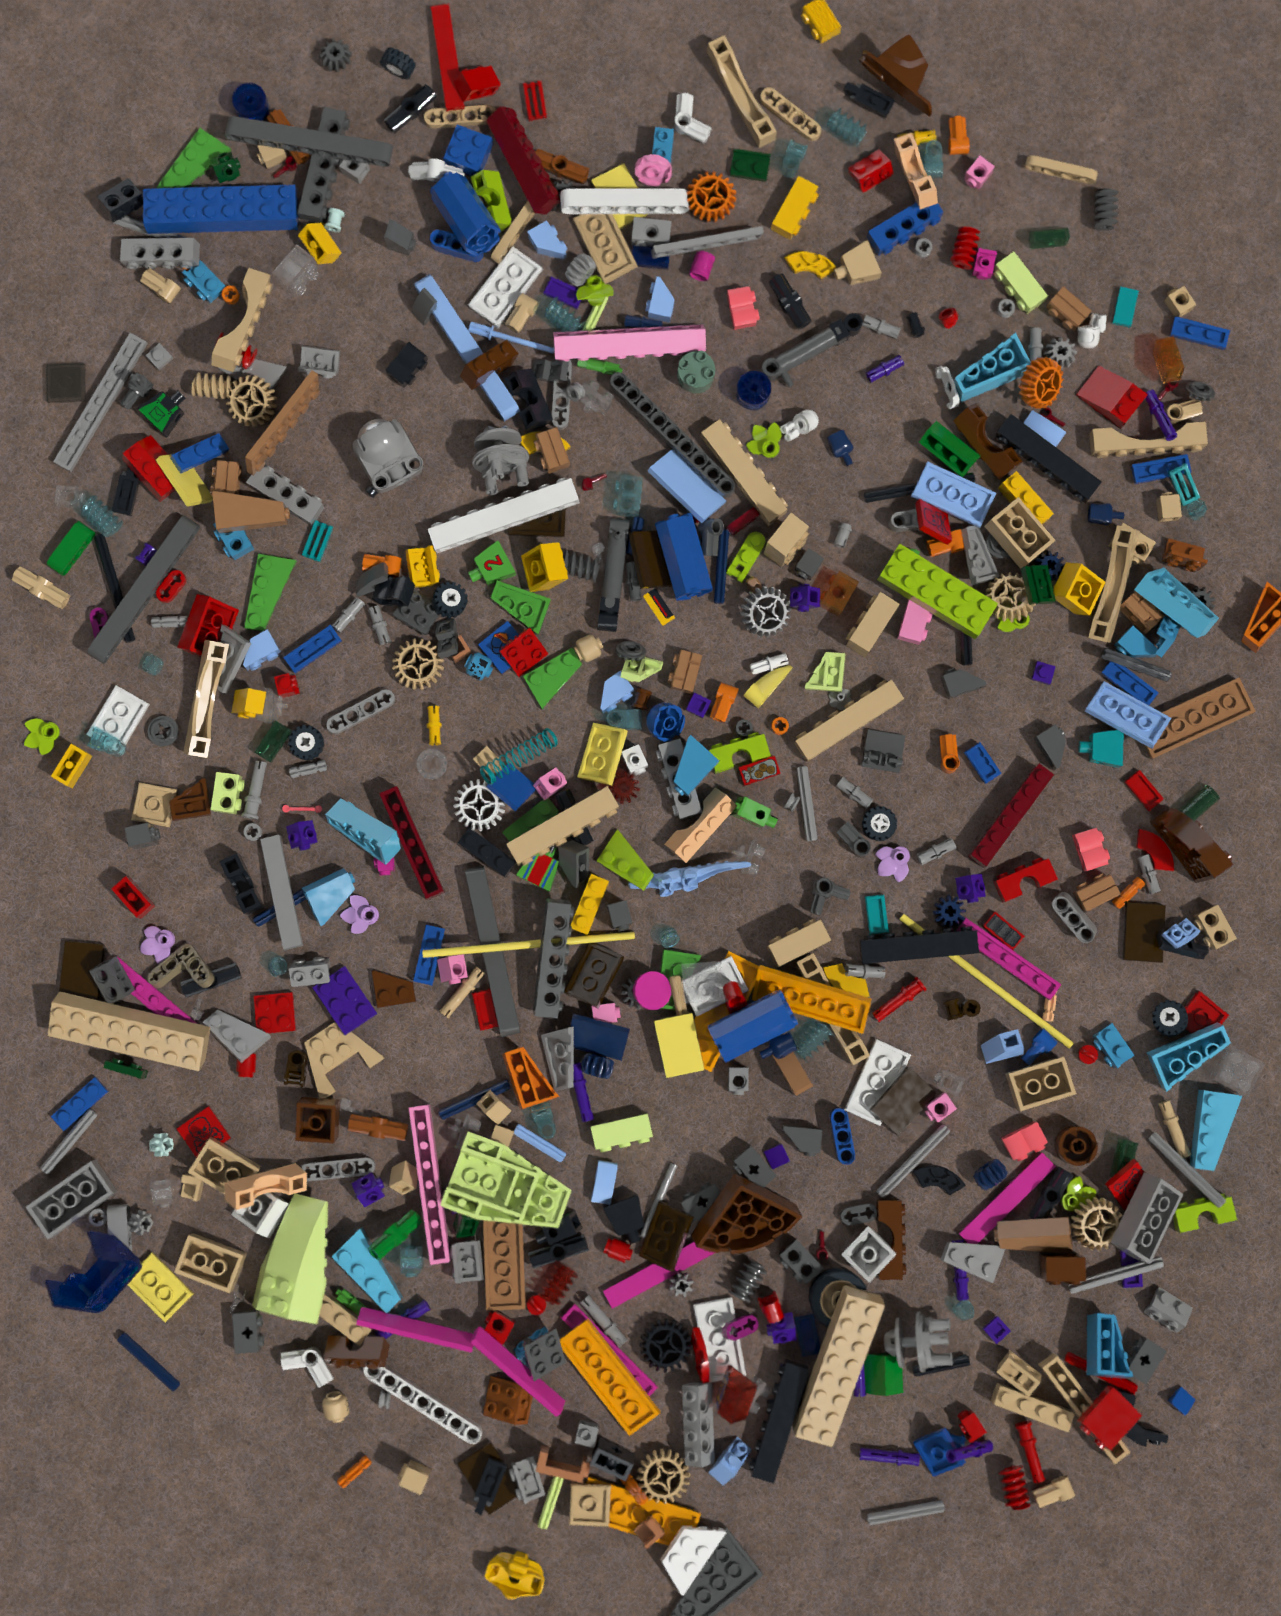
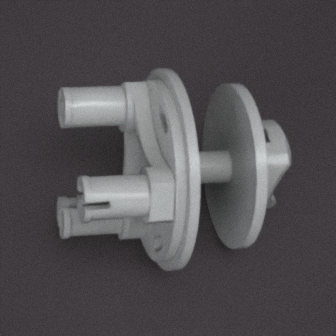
M506 425L501 428L488 426L474 440V446L479 452L474 455L472 465L477 471L482 473V478L485 479L486 494L495 495L498 493L496 482L499 479L498 475L502 479L504 474L515 471L518 486H527L529 483L526 469L529 453L524 447L519 446L521 434L516 430L509 429Z
M917 1312L916 1337L904 1338L901 1318H896L895 1329L888 1331L884 1335L885 1350L893 1357H897L899 1368H904L905 1348L917 1347L921 1372H925L926 1369L935 1366L953 1365L952 1353L934 1354L932 1352V1345H949L948 1331L933 1333V1331H951L950 1318H925L924 1314Z

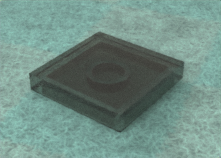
M84 363L46 364V399L48 403L86 402Z

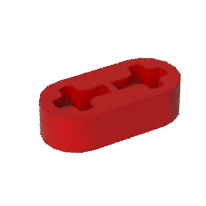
M174 570L156 590V596L161 602H171L186 584L184 573ZM179 575H181V576H180V579H181L182 581H181L180 583H179V582H175V584L172 586V584H173L174 581H175V580L173 579V577H174V576H177V577H178ZM171 587V589L168 591V594L170 596L168 598H162L163 595L161 594V592L163 590L167 591Z

